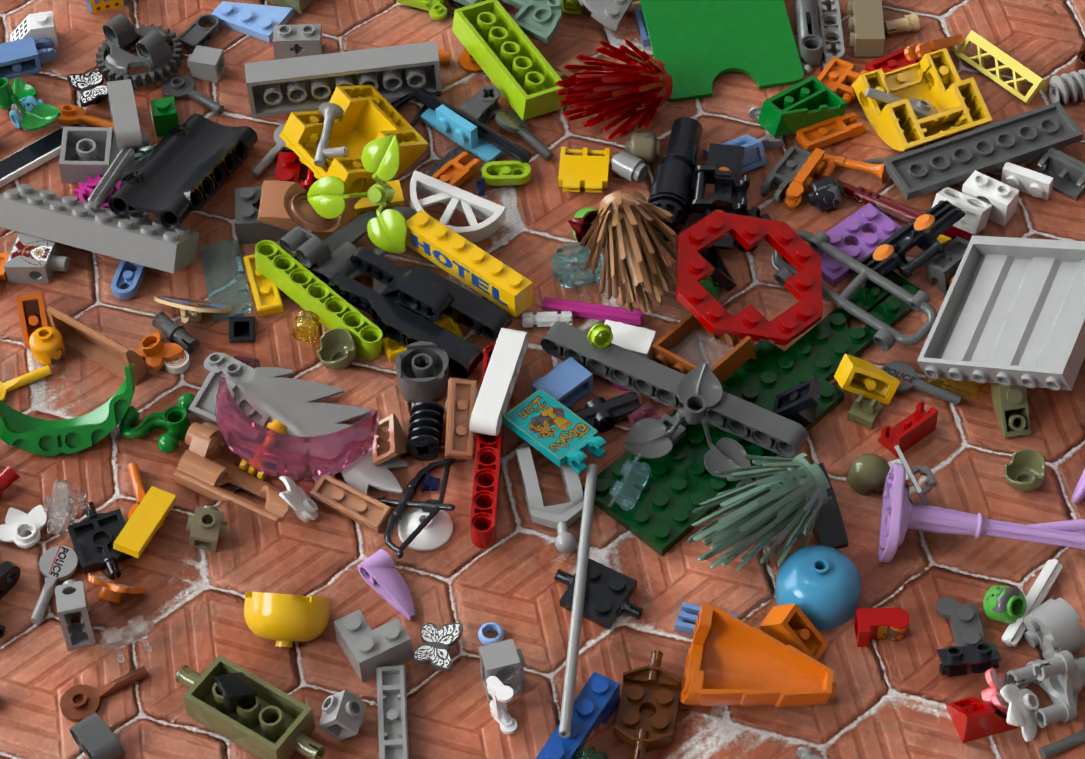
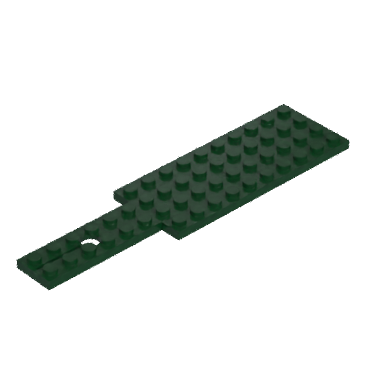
M890 271L884 276L913 295L921 290L894 271ZM875 283L868 288L865 286L861 287L849 300L891 327H894L913 311L908 303ZM838 306L785 351L769 340L762 339L754 346L756 359H749L722 382V390L773 412L776 395L816 377L823 384L813 424L799 423L809 431L844 401L845 393L829 383L834 378L844 354L859 357L875 343L873 336L878 331L868 324L864 328L858 326L852 329L846 325V321L855 316ZM678 410L672 413L670 417H673L678 412ZM702 423L689 424L686 427V435L672 447L671 452L665 457L649 460L640 458L627 450L598 474L594 504L663 556L695 528L691 524L713 513L720 507L719 504L700 513H693L694 509L701 507L700 503L715 497L718 493L736 488V485L742 480L730 482L727 479L717 478L707 471L704 465V456L711 448L708 446ZM708 424L714 445L721 438L727 437L740 443L748 455L770 457L779 455ZM750 459V464H751V466H762V465H755V464L752 462L753 460Z

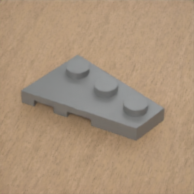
M215 364L188 408L192 414L257 443L260 442L267 430L268 422L271 423L272 421Z

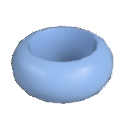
M494 622L482 625L478 631V638L484 645L501 642L505 635L503 628ZM490 630L499 633L497 637L491 639L485 637L484 634Z

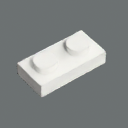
M1006 162L1002 169L1001 182L1033 197L1048 200L1052 191L1053 177Z

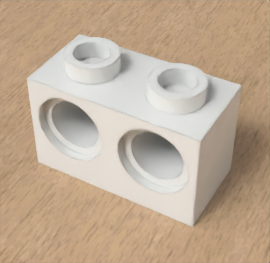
M946 187L936 193L932 208L939 202L947 200L964 211L965 216L953 225L954 227L974 235L986 227L992 204L950 187Z

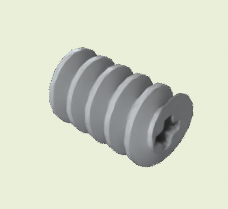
M1085 69L1078 72L1073 71L1069 74L1064 73L1060 76H1052L1049 82L1051 102H1059L1060 99L1063 104H1067L1069 98L1071 102H1076L1078 96L1080 100H1085Z

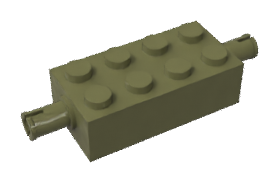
M221 655L217 656L202 675L187 665L181 666L184 672L178 669L175 680L189 688L183 695L188 716L261 759H289L296 751L309 759H320L317 755L321 758L323 757L326 747L308 737L315 728L313 710L308 705ZM243 672L257 692V696L231 709L218 690L215 677Z

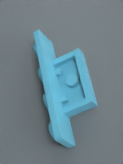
M443 104L436 108L435 111L429 108L421 114L422 121L486 163L495 161L504 154L501 150L478 137L477 126Z

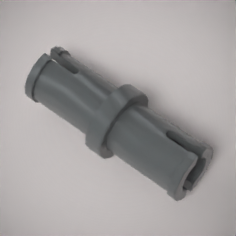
M159 312L155 315L160 320L159 322L154 318L152 319V325L166 335L167 340L180 345L188 354L196 350L191 346L192 344L196 347L199 346V341L187 333L183 325L175 323L165 313Z

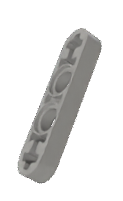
M819 0L818 16L821 38L824 41L823 62L827 65L833 58L831 51L834 50V57L844 60L845 48L838 0ZM827 7H830L831 12H827ZM832 21V22H835L836 24H834V25H827V24H825L824 22ZM828 37H835V38H837L838 40H836V41H829V40H827L826 38H828Z

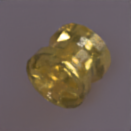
M299 311L295 315L292 336L297 341L303 343L313 342L318 335L317 329L320 326V317L312 311Z

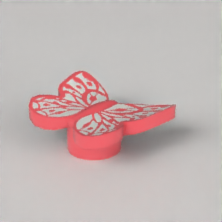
M992 667L985 671V678L990 687L982 690L981 696L983 702L994 707L995 711L999 709L1007 716L1009 703L1002 697L1000 690L1008 684L1006 678H1010V676L1007 677L1006 673L997 674L996 670Z

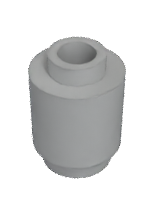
M626 151L616 153L611 160L612 172L633 183H641L648 174L649 166L645 164V161Z

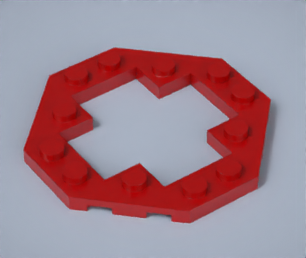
M713 211L679 233L676 249H678V258L676 260V299L712 335L723 336L724 333L738 335V339H744L746 336L752 338V341L759 342L760 339L774 341L776 345L785 346L821 320L823 316L821 256L785 222ZM729 234L747 251L766 240L798 271L786 280L784 287L799 302L770 322L752 304L732 316L700 284V282L710 277L715 269L700 253Z

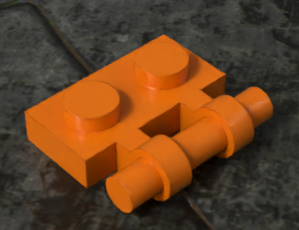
M833 56L817 79L834 93L842 96V99L849 104L857 98L852 84L856 82L861 74L868 73V71L854 72L855 64ZM846 82L852 83L850 86L845 85Z

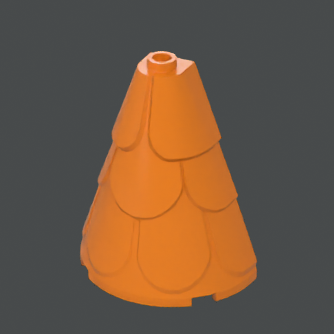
M702 603L684 667L680 695L682 704L699 706L741 705L742 707L774 705L776 708L826 705L828 700L834 699L837 684L833 683L834 670L793 646L785 645L760 629L746 624L722 609Z

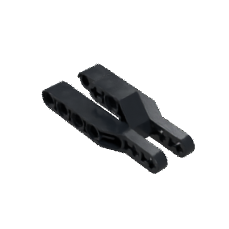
M359 247L351 255V263L359 271L387 285L381 294L342 273H336L328 282V286L348 303L370 314L383 335L405 347L414 342L427 341L437 344V348L442 351L444 349L449 359V370L462 378L469 377L484 357L481 350L472 343L415 312L433 321H438L445 314L453 318L455 323L458 324L460 322L475 330L477 335L480 336L482 334L492 340H497L501 328H508L512 323L511 316L502 308L427 268L398 266L364 247Z

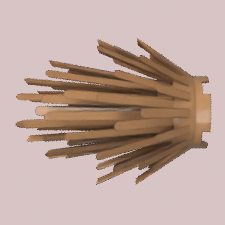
M618 190L601 200L598 215L581 240L580 244H583L591 235L586 244V249L591 247V251L584 271L591 269L592 274L595 273L605 240L600 293H604L607 274L609 300L612 297L613 278L614 295L618 298V287H620L623 306L626 303L628 312H633L632 304L638 298L641 311L652 314L654 309L651 300L654 297L659 307L663 305L661 296L664 291L662 285L664 290L669 292L667 277L670 282L677 286V278L671 269L673 266L663 247L675 260H677L678 256L654 228V226L658 228L676 246L678 235L662 221L673 223L668 217L674 215L647 202L644 195L638 191L632 190L633 193H621Z

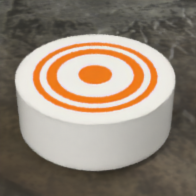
M184 350L185 353L182 357L173 361H164L165 370L171 374L185 372L190 366L189 354Z

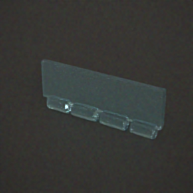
M225 240L199 247L209 301L232 306L231 312L212 313L213 322L227 321L229 317H243L244 314L252 312L253 306L247 277L245 276L239 241Z

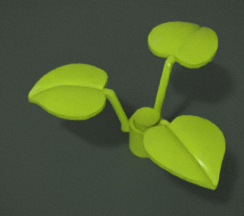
M392 134L372 140L363 148L361 155L362 165L366 171L373 173L372 178L378 183L371 186L368 192L344 194V181L335 176L320 178L311 185L307 193V200L320 216L334 219L345 211V199L368 197L372 204L380 205L376 211L377 217L369 220L367 224L370 240L384 251L403 253L406 251L408 232L406 219L401 212L395 209L383 211L387 207V203L391 202L394 197V190L386 181L393 179L400 167V146L397 136Z

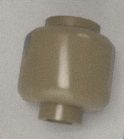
M636 131L632 134L631 139H626L625 151L644 160L645 164H653L656 158H660L661 139H657L655 133Z

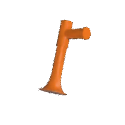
M824 153L823 162H825L826 166L819 179L831 176L835 167L874 174L881 179L882 184L886 183L889 174L885 170L884 163L871 164Z

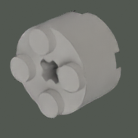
M1055 596L1028 613L1023 619L1027 630L1023 634L1025 640L1033 648L1038 646L1043 651L1045 660L1052 658L1055 653L1064 650L1069 651L1073 655L1085 647V628L1081 630L1077 623L1081 618L1075 609L1060 597L1056 600Z

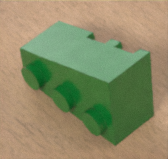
M812 75L765 100L757 123L774 137L792 134L807 126L844 115L848 103Z

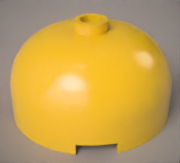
M245 592L244 618L249 629L258 637L266 640H275V646L293 647V642L311 641L322 634L329 622L331 598Z

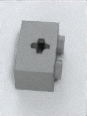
M321 24L274 25L273 48L275 60L323 54L324 44Z

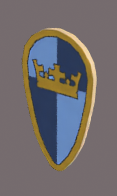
M154 296V300L158 303L180 308L181 321L183 323L200 322L202 312L226 313L232 311V306L222 303L181 297ZM188 310H190V311H195V312H193V313L190 315V314L188 313Z

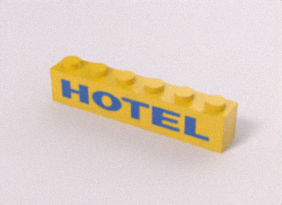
M420 210L406 221L408 229L406 245L514 317H518L534 303L532 281L432 216Z

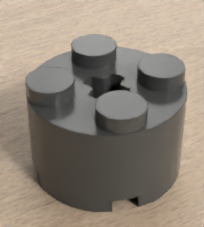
M420 341L409 344L404 352H399L395 363L398 388L403 394L404 399L408 402L442 400L446 396L448 380L450 379L449 359L446 351L437 348V344L432 342Z

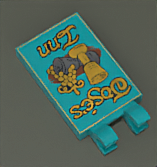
M542 388L502 416V423L553 463L559 467L566 463L578 474L587 468V465L583 463L587 459V455L582 450H588L597 459L606 454L602 447L607 442L598 436V430Z

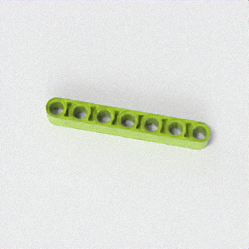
M262 240L256 244L255 266L263 276L328 330L336 328L347 329L356 342L357 354L362 358L375 360L381 356L383 333L378 326L278 244L271 240Z

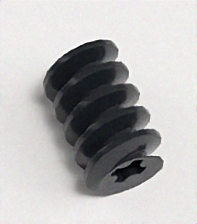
M422 401L415 404L410 411L411 417L409 419L410 426L408 427L409 434L407 436L406 450L409 456L415 460L430 461L438 457L437 451L441 448L440 441L442 439L441 432L443 431L442 424L445 411L444 407L437 402Z

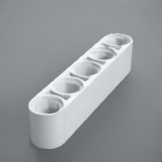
M501 328L471 414L470 432L498 436L502 426V416L506 414L527 350L528 332Z

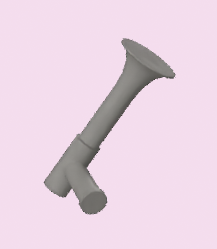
M323 103L319 106V112L324 116V124L314 164L317 167L325 166L326 158L348 157L349 155L347 146L329 148L333 123L344 115V110L341 106L334 103Z

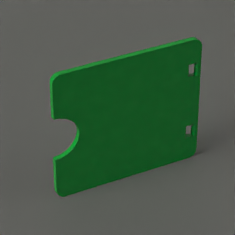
M639 0L654 59L662 61L665 64L663 67L667 74L672 76V95L670 99H666L669 102L712 97L714 81L720 75L727 72H741L748 75L755 81L759 90L793 85L803 80L804 71L784 0Z

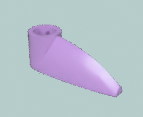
M379 549L358 564V571L364 581L394 609L411 621L415 616L413 599L406 582L395 568L391 556L385 550Z

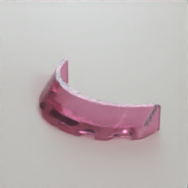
M219 378L215 406L216 421L219 429L235 455L238 454L249 463V466L273 477L287 476L292 480H311L315 476L328 473L333 475L342 471L345 466L351 464L362 455L365 456L373 446L379 425L378 410L372 409L355 424L331 434L314 437L285 435L269 430L248 417L232 398L226 384V378Z

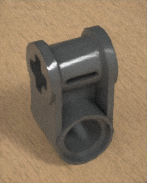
M492 85L484 86L469 100L465 101L459 110L486 126L496 116L497 112L501 110V105L498 102L500 91Z

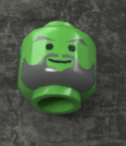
M1001 584L992 586L985 594L983 600L986 616L991 620L1007 624H1013L1018 618H1021L1027 607L1022 591L1018 588Z

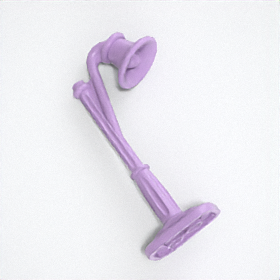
M893 463L886 477L879 536V562L889 563L893 559L898 546L903 543L908 529L943 534L974 536L975 539H978L980 535H989L1085 550V519L1027 525L983 518L982 513L975 515L943 507L912 503L909 498V486L905 483L906 471L903 464ZM1085 469L1071 498L1073 504L1080 503L1085 498Z

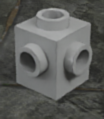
M346 690L330 695L322 704L323 711L317 727L338 741L357 735L359 728L364 722L363 715L367 704L358 699L354 693Z

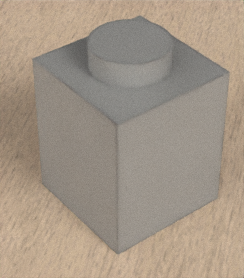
M196 45L193 53L187 59V67L190 68L191 77L193 79L218 83L226 68L223 49Z

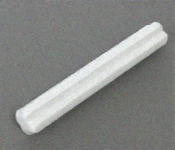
M1049 559L1025 597L1027 607L1024 615L1018 618L1015 623L1009 624L1004 632L1002 641L1006 643L1007 647L1017 646L1025 633L1026 627L1023 619L1044 601L1063 569L1059 560Z

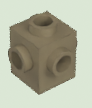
M196 506L195 515H189L186 531L190 532L189 547L216 552L219 538H225L228 522H223V511H219L213 506Z

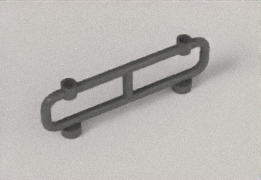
M805 230L795 231L814 250L826 253L859 273L840 295L822 284V296L876 329L878 332L873 336V340L881 349L889 351L896 342L904 346H913L919 344L927 337L937 317V312L928 304L931 300L925 292L919 290L913 295L829 244L831 239L822 230H819L815 235ZM775 250L773 262L779 270L775 273L774 278L784 287L786 280L798 271L791 264L784 261L783 257ZM867 280H870L908 303L914 311L926 314L927 320L915 334L907 336L849 300Z

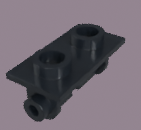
M980 642L976 645L950 646L945 649H937V654L942 663L939 664L940 675H946L947 678L967 675V665H971V672L975 674L983 673L992 667L994 669L999 668L998 661H1001L994 642Z

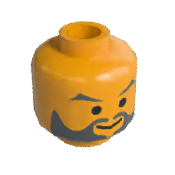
M50 326L41 327L35 330L29 337L32 356L39 364H55L65 355V343L58 329Z

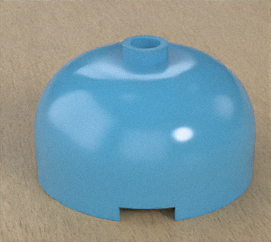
M812 545L794 551L783 561L776 576L775 599L777 606L796 603L817 630L836 628L846 623L855 614L860 601L861 579L855 564L847 555L829 546Z

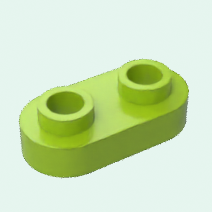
M492 161L486 163L481 170L483 182L490 186L523 185L531 179V167L526 162Z

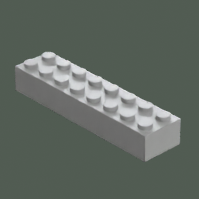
M436 41L244 63L252 118L319 110L321 104L329 103L337 86L372 85L388 102L397 101L406 94L419 91L422 88L428 92H442Z
M19 184L18 187L5 190L4 193L0 194V227L173 274L196 262L199 233L191 231L187 226L180 225L176 229H168L162 225L159 219H145V216L142 214L134 213L119 216L113 213L110 208L100 207V209L95 210L87 206L89 202L77 201V198L74 196L55 195L54 191L35 190L33 186L28 184Z

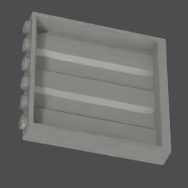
M972 235L917 360L926 377L932 379L945 378L954 381H976L981 384L988 382L1004 386L1020 385L1027 388L1041 387L1051 390H1072L1085 358V241Z

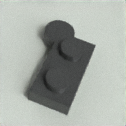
M942 597L937 601V613L943 618L950 619V628L955 646L976 645L980 642L986 643L976 603L959 605L952 597Z

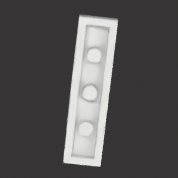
M414 170L410 181V207L415 211H424V207L437 203L447 205L439 222L472 243L488 238L504 223L506 207ZM417 193L425 196L426 198L418 200ZM455 209L465 213L470 226L455 227L447 224ZM476 218L483 220V222L477 223Z

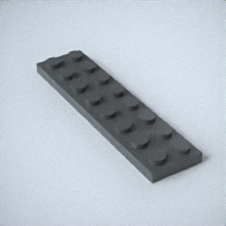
M1055 102L885 159V170L906 200L965 181L975 170L986 174L1003 168L1006 162L1015 164L1045 154L1051 147L1059 149L1080 142L1083 139V133L1061 104Z

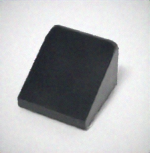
M229 317V343L256 342V317Z
M243 672L215 677L217 688L231 709L257 696V692Z

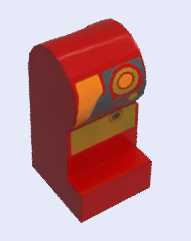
M896 607L857 608L853 623L857 647L869 646V641L874 639L887 638L891 641H902L908 633L909 614L905 610Z

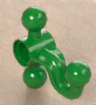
M190 393L180 395L177 399V406L169 407L165 412H156L148 415L135 428H130V426L138 422L139 411L135 407L129 406L126 414L120 421V433L129 439H140L154 429L166 430L168 432L161 435L158 439V448L165 454L174 453L178 449L179 441L185 440L187 430L191 426L188 418V413L191 412L188 408L195 396Z

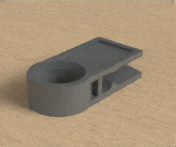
M212 14L198 17L179 36L182 48L193 53L196 45L206 46L220 32L218 17ZM207 24H212V25H214V26H212V27H210V28H203V27H202V26L207 25Z

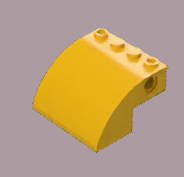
M947 48L927 53L920 62L884 73L882 68L861 74L856 82L852 84L859 103L875 132L888 146L898 151L909 150L993 121L974 77L961 81ZM867 87L898 96L903 98V100L888 104L866 97L865 91ZM909 99L925 100L935 107L939 113L920 118L915 115Z
M372 85L337 86L329 103L341 106L344 110V115L333 123L329 148L347 146L349 150L348 157L326 158L325 166L317 167L314 164L324 124V116L320 114L319 110L291 112L282 133L279 135L285 141L286 146L298 155L300 161L312 170L315 178L319 180L323 177L335 176L342 179L345 183L344 194L367 192L371 186L377 183L372 178L373 173L364 169L361 160L363 148L370 141L392 134L397 136L400 146V167L394 178L410 167L429 145Z

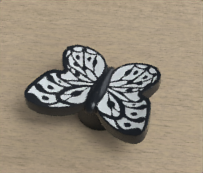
M91 71L88 76L84 74H70L67 76L69 85L81 92V107L97 104L102 99L108 98L107 86L102 85L104 78L100 71Z

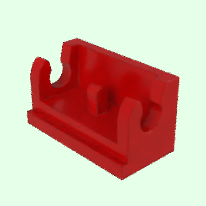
M924 401L919 402L916 405L915 412L891 429L889 426L884 427L881 430L878 442L898 457L894 446L898 445L902 453H904L936 430L938 410L932 407L926 413Z

